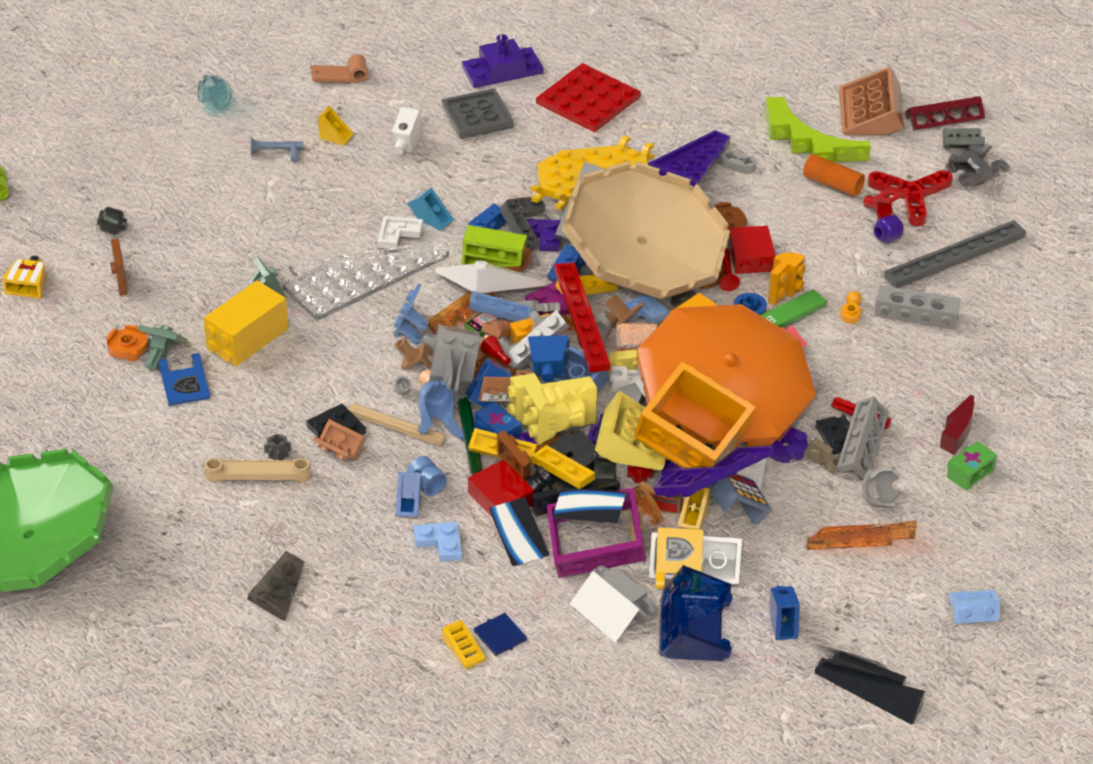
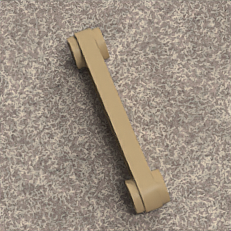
M211 458L206 461L204 466L205 476L210 482H219L221 480H295L302 483L308 481L311 477V465L305 458H298L296 460H220L218 458Z

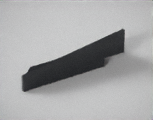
M843 652L836 653L830 659L821 658L814 672L818 676L909 724L915 722L923 707L925 691L905 686L906 676Z

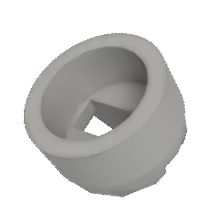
M401 376L395 380L394 389L397 394L405 395L410 391L411 381L409 378Z

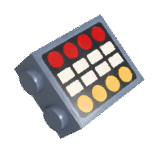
M736 473L708 486L723 512H727L738 500L754 524L758 525L772 510L755 481Z

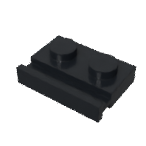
M842 414L839 418L834 416L817 420L815 427L824 443L833 448L831 452L833 455L840 454L850 426L845 414Z

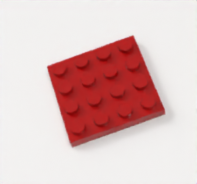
M581 63L537 96L536 104L595 133L639 99L641 91Z

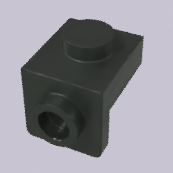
M597 458L594 461L595 478L616 480V463L609 459Z

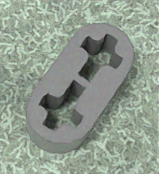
M729 150L721 154V165L730 170L751 174L756 169V159L752 156Z

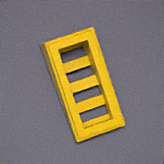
M462 620L442 628V640L465 669L486 660L485 655ZM474 652V655H472V656H470V657H468V658L465 657V656H467V655H469V654H471V653Z

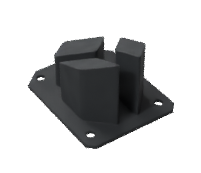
M578 427L570 428L549 446L594 472V461L600 455L595 451L596 445ZM548 472L550 476L553 478L554 482L564 481L561 478L555 476L554 474Z

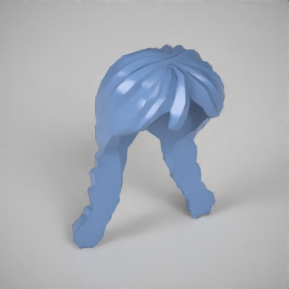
M429 381L421 388L418 402L421 413V426L418 427V432L420 435H426L431 427L432 418L436 417L438 420L443 421L445 427L455 437L461 440L464 438L463 431L459 429V426L453 419L454 392L452 387L450 390H447L444 381Z

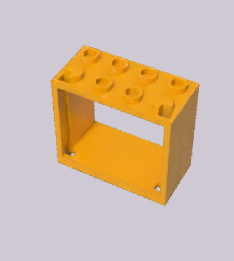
M681 362L640 414L634 438L682 468L713 467L730 454L746 433L756 407L751 405L749 401L735 395L731 390L722 387L712 378L701 374L694 367ZM675 391H678L733 426L715 451L657 415Z

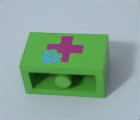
M977 441L970 447H966L958 456L952 457L947 464V478L967 491L995 470L997 454Z

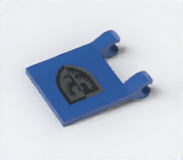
M200 353L191 355L193 367L169 371L167 359L158 361L169 406L210 399Z

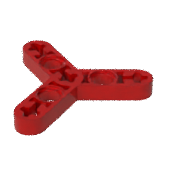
M946 170L937 171L913 182L879 171H873L868 176V186L874 190L883 192L888 189L902 192L903 196L900 198L904 199L908 222L917 227L923 226L926 223L927 212L924 198L947 189L952 184V174Z

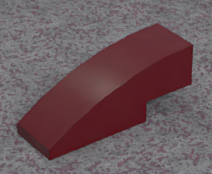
M969 395L947 416L945 430L941 434L940 448L952 455H955L961 448L970 431L974 410L973 395Z

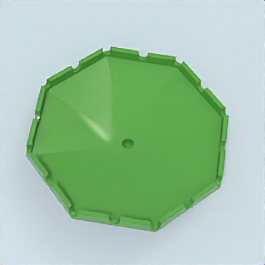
M67 449L41 452L40 456L42 459H37L32 453L8 457L9 463L2 464L0 461V592L40 587L100 542L114 487L106 475L93 465L90 466L88 461L74 450L71 454Z

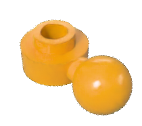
M850 291L846 295L847 303L842 306L840 317L844 322L853 324L857 323L861 318V308L859 305L862 302V296L857 291Z

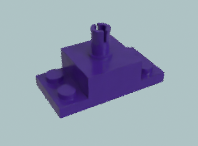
M499 34L496 37L497 42L480 45L479 58L462 61V69L473 88L543 74V66L532 47L520 49L514 39L508 40V36L505 34H501V39Z

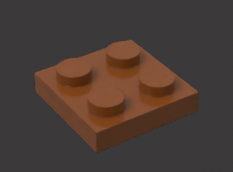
M504 430L498 433L497 454L509 464L523 479L530 476V456L526 451L519 449L518 443L512 435H508Z

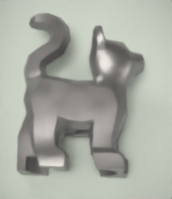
M973 143L969 146V150L964 151L960 156L952 154L945 166L950 173L963 169L965 173L960 174L958 178L962 186L984 183L987 179L999 174V167L1005 171L1009 170V165L1004 160L994 161L991 164V169L988 163L984 161V157L991 150L992 146L983 147Z

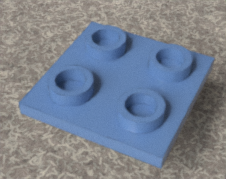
M419 283L415 290L410 289L406 298L409 303L404 302L400 314L403 316L398 315L394 327L397 328L394 336L398 337L399 333H402L410 338V341L414 344H420L422 335L408 321L416 325L420 331H426L429 325L412 306L422 285Z

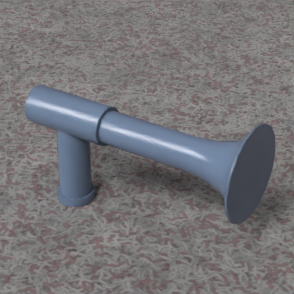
M250 135V155L259 149L290 150L291 161L296 163L299 161L298 150H303L304 148L303 141L262 142L253 139Z

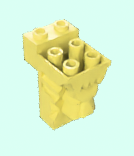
M535 373L510 377V386L507 387L510 404H507V412L528 428L530 437L534 438L537 445H541L546 440L552 438L557 432L567 431L570 427H583L584 425L596 423L597 387L590 376L541 384Z

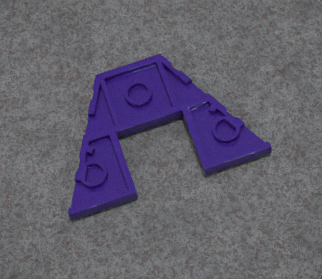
M772 446L737 447L713 467L682 468L667 459L665 460L664 468L661 470L662 476L657 478V483L653 489L656 496H666L669 498L675 495H683V497H688L695 494L696 491L728 476L735 475L738 471L775 453Z

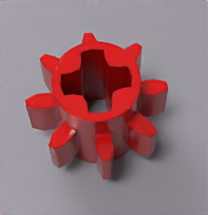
M628 465L627 477H632L634 483L640 484L642 481L646 483L648 478H653V469Z

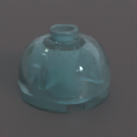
M204 75V80L200 81L198 85V100L204 106L201 108L205 112L222 111L228 106L232 98V89L227 80L221 76Z

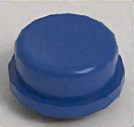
M744 293L737 296L734 300V305L742 304L759 315L767 310L766 300L756 293Z

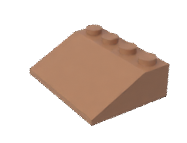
M891 66L839 86L842 132L844 135H887L904 128L900 84Z

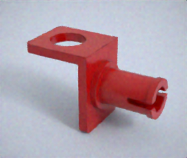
M886 189L875 197L867 195L863 203H866L864 206L867 208L876 209L877 218L880 219L893 213L891 203L903 195L902 192Z

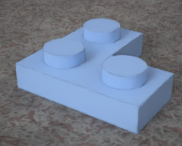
M647 294L624 302L630 310L642 302L645 303L641 310L628 321L643 316L653 325L664 321L670 314V311L660 302Z
M458 521L413 525L415 547L438 546L440 562L462 560Z

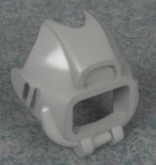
M896 467L878 470L870 469L866 472L864 481H860L863 491L861 496L866 499L870 506L899 505V502L894 501L901 492L891 486L895 480L899 479V476L892 471L896 470ZM870 479H871V486H872V497H871L870 492H869V480H870Z

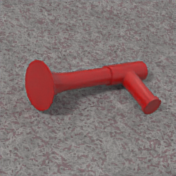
M726 248L722 262L725 275L721 277L719 285L725 291H734L739 287L740 279L732 274L730 251Z

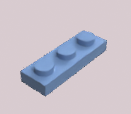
M472 291L468 309L517 322L529 319L532 307Z

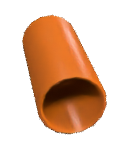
M815 154L808 157L803 168L804 177L853 197L858 196L864 186L865 175L863 173Z

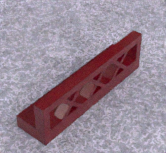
M981 96L910 107L905 111L906 119L911 118L913 131L986 118ZM978 106L979 115L973 116L968 112L969 108ZM960 110L963 114L959 119H956L950 113ZM942 113L945 117L942 121L938 122L933 118L934 114ZM924 116L927 118L925 124L918 125L916 117Z

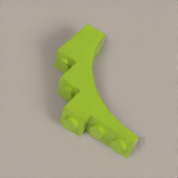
M766 97L765 117L769 139L789 140L791 154L810 153L833 162L869 161L870 141L840 139L821 133L799 120L788 107L785 97Z

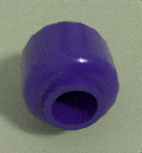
M889 215L876 221L873 230L874 235L881 242L889 243L902 237L904 225L898 217Z

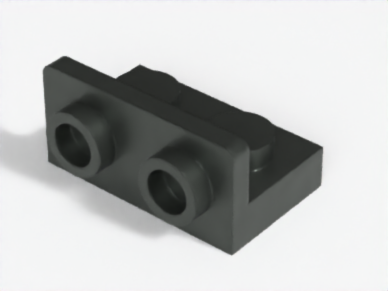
M980 128L943 129V148H969L972 143L985 145V137H981Z

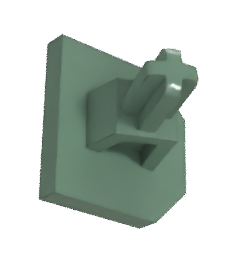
M258 256L254 258L253 262L258 270L249 280L248 284L251 285L257 280L287 298L276 278L279 274L272 265L268 267Z
M143 325L138 327V331L152 336L150 343L151 353L145 363V367L151 371L156 370L159 365L158 361L162 357L167 356L173 342L186 345L188 339L172 332L173 328L161 325L160 328H151Z

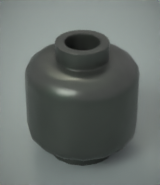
M112 207L100 210L97 225H99L102 232L117 235L120 230H125L127 219L124 218V212Z

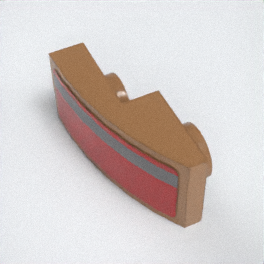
M643 481L637 485V502L650 507L643 494V490H645L651 496L659 511L674 514L681 513L683 496L675 495L669 498L666 496H656L653 486ZM649 501L650 505L655 509L653 502Z

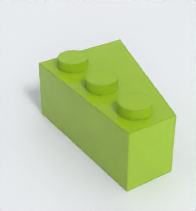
M468 225L463 238L461 265L475 264V261H486L488 264L499 267L521 266L526 251L527 235Z

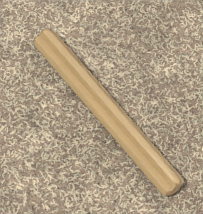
M352 403L349 407V411L357 418L437 446H442L445 442V435L429 429L426 435H420L418 432L419 425L356 403Z

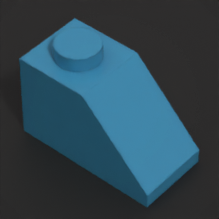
M432 187L418 194L407 203L417 219H423V223L439 231L454 220Z

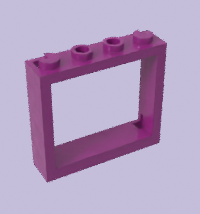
M634 488L619 491L626 492L621 510L631 509L636 540L562 555L558 523L571 520L554 519L553 515L557 503L547 505L554 564L558 578L592 572L593 569L600 565L612 568L647 561Z

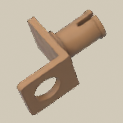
M616 295L605 302V305L610 310L605 317L610 320L613 328L618 320L623 324L633 318L645 303L642 302L630 310L619 296Z
M401 338V340L399 339L395 343L394 347L404 355L401 365L403 370L420 361L431 369L428 354L433 357V351L426 344L413 348L405 338Z

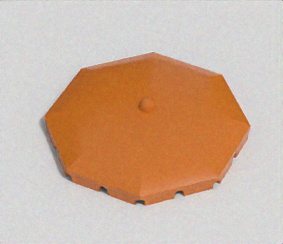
M742 304L675 308L637 348L636 362L641 381H644L643 390L647 405L680 363L684 362L756 407L746 433L735 447H739L741 442H746L747 447L773 445L775 440L780 442L793 427L795 420L798 421L811 406L816 396L800 339ZM678 391L673 393L657 414L675 427L680 425L683 428V432L702 444H712V449L718 447L733 427Z

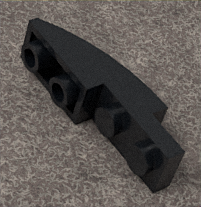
M595 478V480L581 489L619 491L620 482L619 480ZM566 481L550 483L549 490L532 494V512L535 516L547 514V505L557 503L562 487H577Z

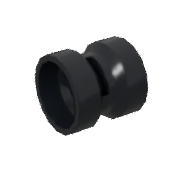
M542 466L535 470V474L524 479L534 489V494L542 492L546 486L549 487L550 483H555Z

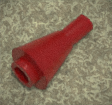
M488 336L482 341L480 346L482 353L499 359L505 365L511 363V359L505 354L496 336Z

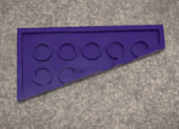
M714 130L649 162L648 165L660 169L659 174L661 176H665L667 172L691 179L690 185L694 187L696 184L699 185L729 145L730 136Z

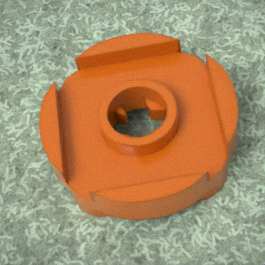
M126 325L124 326L125 329H113L106 339L110 356L127 359L128 361H136L148 349V336L138 331V326Z

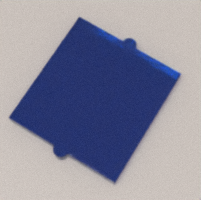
M506 613L493 619H487V622L473 628L474 633L494 656L507 650H513L515 646L527 641L525 634Z

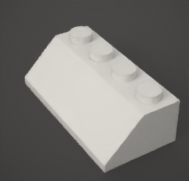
M652 532L650 578H656L658 532ZM703 535L701 581L739 584L742 538ZM665 573V579L692 581V575Z

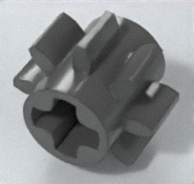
M275 434L267 438V444H264V452L268 453L269 459L283 460L285 457H289L288 451H291V442H287L286 436Z

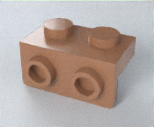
M328 419L320 438L314 436L313 441L319 443L318 448L328 453L330 450L335 451V456L344 461H347L348 458L356 461L367 437Z

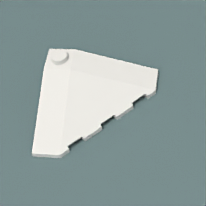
M486 261L435 268L436 273L470 291L479 293L546 286L545 281L535 276L491 265Z

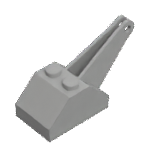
M438 324L429 381H444L447 390H450L451 386H454V391H458V387L468 389L473 380L480 333Z

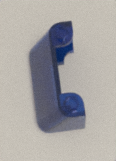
M685 565L678 570L664 588L661 596L660 656L668 659L723 661L725 658H729L732 652L730 640L726 638L721 640L722 610L731 604L733 598L731 583Z

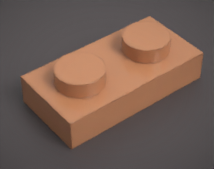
M504 318L499 320L492 319L490 322L483 323L481 331L498 338L509 336L512 320Z

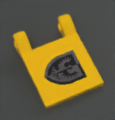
M658 528L656 589H664L665 573L692 575V590L700 591L703 530Z

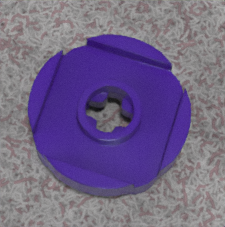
M791 428L780 442L775 440L773 445H765L773 447L775 454L770 456V458L781 463H789L793 459H796V461L801 460L805 456L803 452L808 446L807 434Z

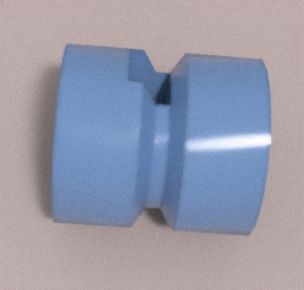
M427 456L416 458L407 469V472L421 473L420 490L427 496L438 494L446 486L447 476Z

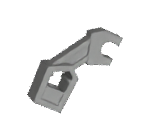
M538 300L513 301L532 307L531 312L536 310L538 314L539 311H561L560 302L538 303Z

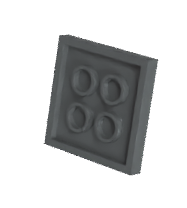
M495 88L442 99V107L459 138L513 127V119Z

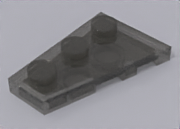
M286 551L248 593L247 600L285 621L301 578L305 561Z

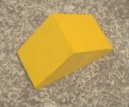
M330 105L318 116L320 139L345 145L353 136L352 130Z
M705 487L696 491L695 494L685 497L678 526L687 529H701L709 512V488Z

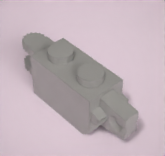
M603 565L592 570V572L594 571L639 608L634 618L643 623L648 619L645 611L651 614V616L658 613L656 604L647 598V592L644 587L635 583L628 574L623 573L617 567L610 570Z

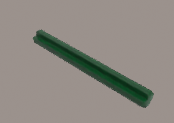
M467 397L458 399V408L469 469L473 475L483 469L480 453L469 451L468 448L475 427L470 401Z

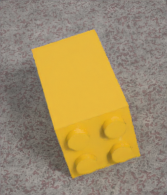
M257 280L203 317L207 349L235 367L289 329L286 298Z

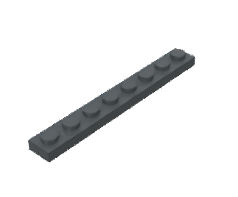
M1013 220L884 271V278L893 287L898 288L1025 237L1026 231Z

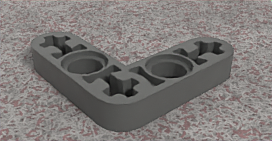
M531 197L506 200L500 206L501 214L513 233L527 235V248L533 251L538 246L539 240L526 218L540 215L545 210L544 202L542 200L538 203L533 202Z

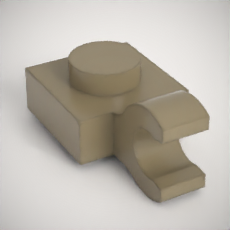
M815 437L803 454L820 466L824 462L826 469L832 474H835L838 470L837 465L840 457L831 453L833 448Z

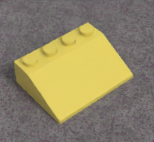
M618 391L604 410L595 451L601 457L615 463L662 470L666 459L663 455L634 438L640 414L645 407L621 391Z

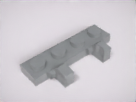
M536 310L532 311L529 316L535 323L532 327L533 330L517 344L514 342L511 345L502 337L499 343L505 354L511 359V363L505 365L500 360L496 363L509 369L513 376L517 370H520L531 360L528 336H554L562 334L570 326L557 310L549 317L546 314L542 317Z

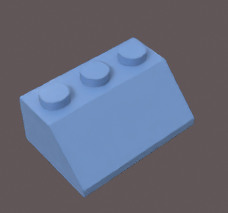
M570 346L565 372L562 375H554L552 382L590 376L597 387L598 393L609 380L607 371L589 372L583 353Z

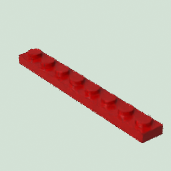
M575 262L555 264L554 271L589 372L610 371L611 363Z

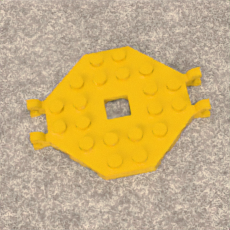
M623 136L620 138L618 145L560 150L557 154L547 157L537 164L539 186L532 185L530 187L531 191L536 192L531 197V201L538 203L543 197L548 196L559 200L554 206L555 209L562 210L569 202L584 162L606 170L611 166L627 161L630 162L631 166L635 165L636 161L648 165L647 160L655 158V154L650 153V150L654 148V144L648 142L642 147L641 152H638L626 146L631 141V137Z

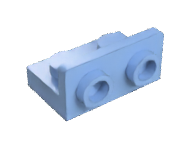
M994 590L949 593V602L954 609V622L956 624L1000 620V599Z

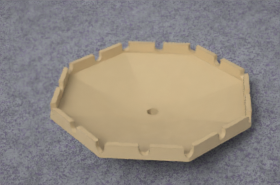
M627 161L609 167L605 173L601 169L582 175L580 180L577 179L562 231L597 278L659 299H665L716 282L730 230H727L729 224L716 207L710 209L709 204L711 201L698 184L693 187L690 185L691 179L667 172L665 176H661L659 174L660 169L637 161L633 166Z

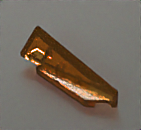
M903 520L886 524L822 527L815 535L807 537L806 548L807 550L892 546V540L915 539L917 521Z

